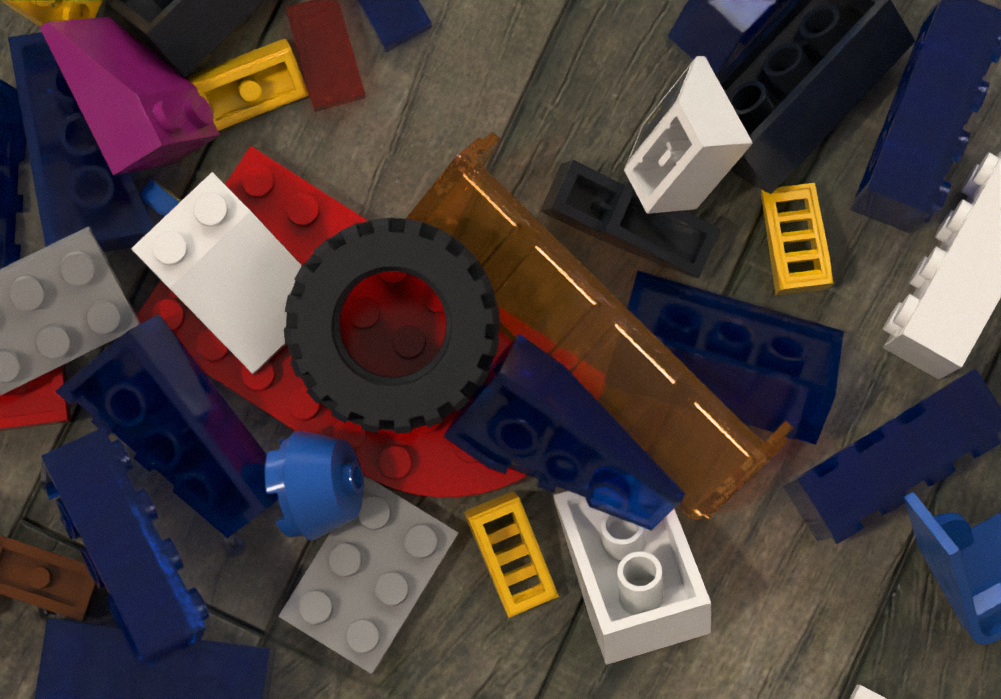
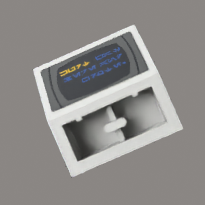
M696 56L643 123L624 171L647 214L697 209L753 144L705 56Z

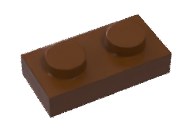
M0 535L1 595L79 621L87 620L104 569Z

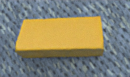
M281 39L188 76L189 82L197 88L199 94L210 105L213 112V122L218 131L309 96L287 39Z

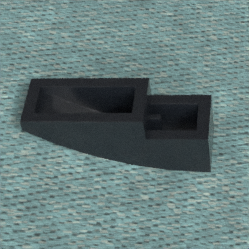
M575 160L561 163L540 212L601 241L693 278L700 277L721 230L684 210L647 214L631 183H619Z

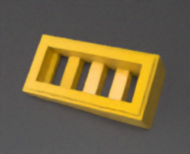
M815 183L777 187L772 194L761 190L775 296L829 289L834 282ZM803 199L805 201V210L777 212L776 203ZM806 220L808 222V230L781 233V223ZM803 241H810L812 250L785 253L784 244ZM813 261L814 270L789 273L787 265Z
M514 491L464 511L471 532L508 618L559 597L521 500ZM511 513L514 521L488 532L485 531L483 524ZM520 534L522 542L494 553L491 545ZM529 555L530 563L505 574L502 573L500 566ZM534 575L538 576L539 584L511 595L508 586Z

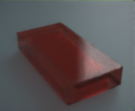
M311 0L285 7L314 111L317 112L366 98L339 0Z

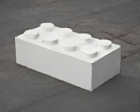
M1001 151L996 156L988 152L981 164L974 166L960 191L968 196L967 199H962L954 211L951 209L936 232L935 238L942 241L940 247L936 246L929 257L926 255L923 257L909 281V284L916 287L913 295L908 294L903 303H897L883 327V330L890 334L883 347L884 349L938 380L962 368L1001 298Z

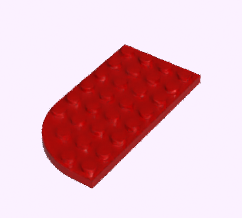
M252 146L249 147L225 183L301 265L307 262L318 246L339 233L340 230L368 221ZM389 271L372 275L354 287L346 298L341 311L340 331L348 353L361 367L381 376L399 377L422 369L436 356L445 337L446 317L439 297L428 284L411 274ZM161 280L137 314L141 326L137 330L293 431L301 430L346 440L354 449L364 476L396 491L422 497L464 498L483 495L508 487L535 473L555 458L573 439L613 378L497 303L500 323L496 357L493 358L489 374L483 385L479 386L473 393L470 401L458 412L457 410L444 417L442 422L431 427L425 425L412 429V432L395 434V431L379 430L376 433L362 430V426L350 421L344 423L331 415L332 411L321 402L317 404L306 392L308 388L301 377H296L290 364L292 357L288 345L284 346L253 375Z

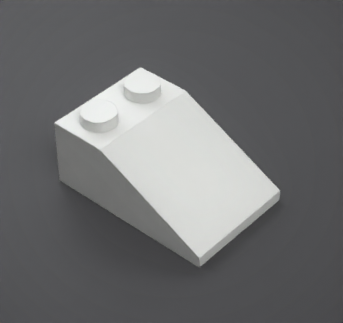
M211 172L131 249L236 358L255 375L285 346L284 328L286 327L287 312H284L287 297L295 283L294 278L302 265L238 197Z
M657 465L554 495V502L586 609L606 665L711 633V601Z

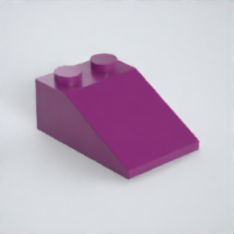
M110 17L46 22L39 27L113 176L173 164L220 135L213 122L212 109L208 102L199 94L197 88Z

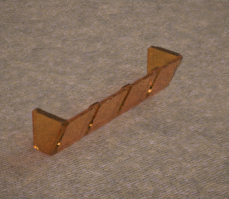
M494 132L490 133L483 140L480 137L477 138L452 160L406 219L435 226L466 246L481 264L494 289L499 308V330L536 367L546 369L555 378V385L616 446H624L633 455V463L688 518L699 521L705 516L709 519L788 442L785 436L793 427L785 420L765 440L761 441L484 168L501 139Z

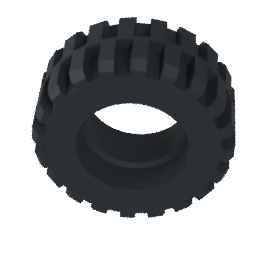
M381 218L354 224L340 230L339 233L325 240L313 251L314 253L305 264H302L294 278V286L287 297L284 311L287 312L284 338L285 346H289L292 357L290 364L296 377H301L308 388L306 392L317 404L321 402L332 411L331 415L344 423L350 421L362 426V430L376 433L379 430L395 431V434L412 432V429L427 425V427H431L440 423L444 417L455 410L458 412L470 401L473 393L479 386L483 385L489 374L493 358L496 357L499 343L500 318L494 289L488 275L466 246L450 234L424 222L403 218ZM389 271L411 274L428 284L439 297L446 317L445 337L436 356L422 369L399 377L381 376L361 367L348 353L340 331L341 311L346 298L354 287L372 275Z

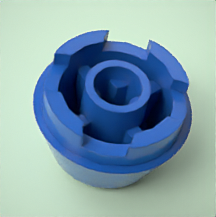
M301 430L293 432L288 438L278 439L281 445L279 450H272L267 453L265 486L267 494L277 493L280 508L284 517H279L275 521L280 531L287 537L304 536L309 540H316L355 519L362 506L364 477L355 451L349 442L344 439Z

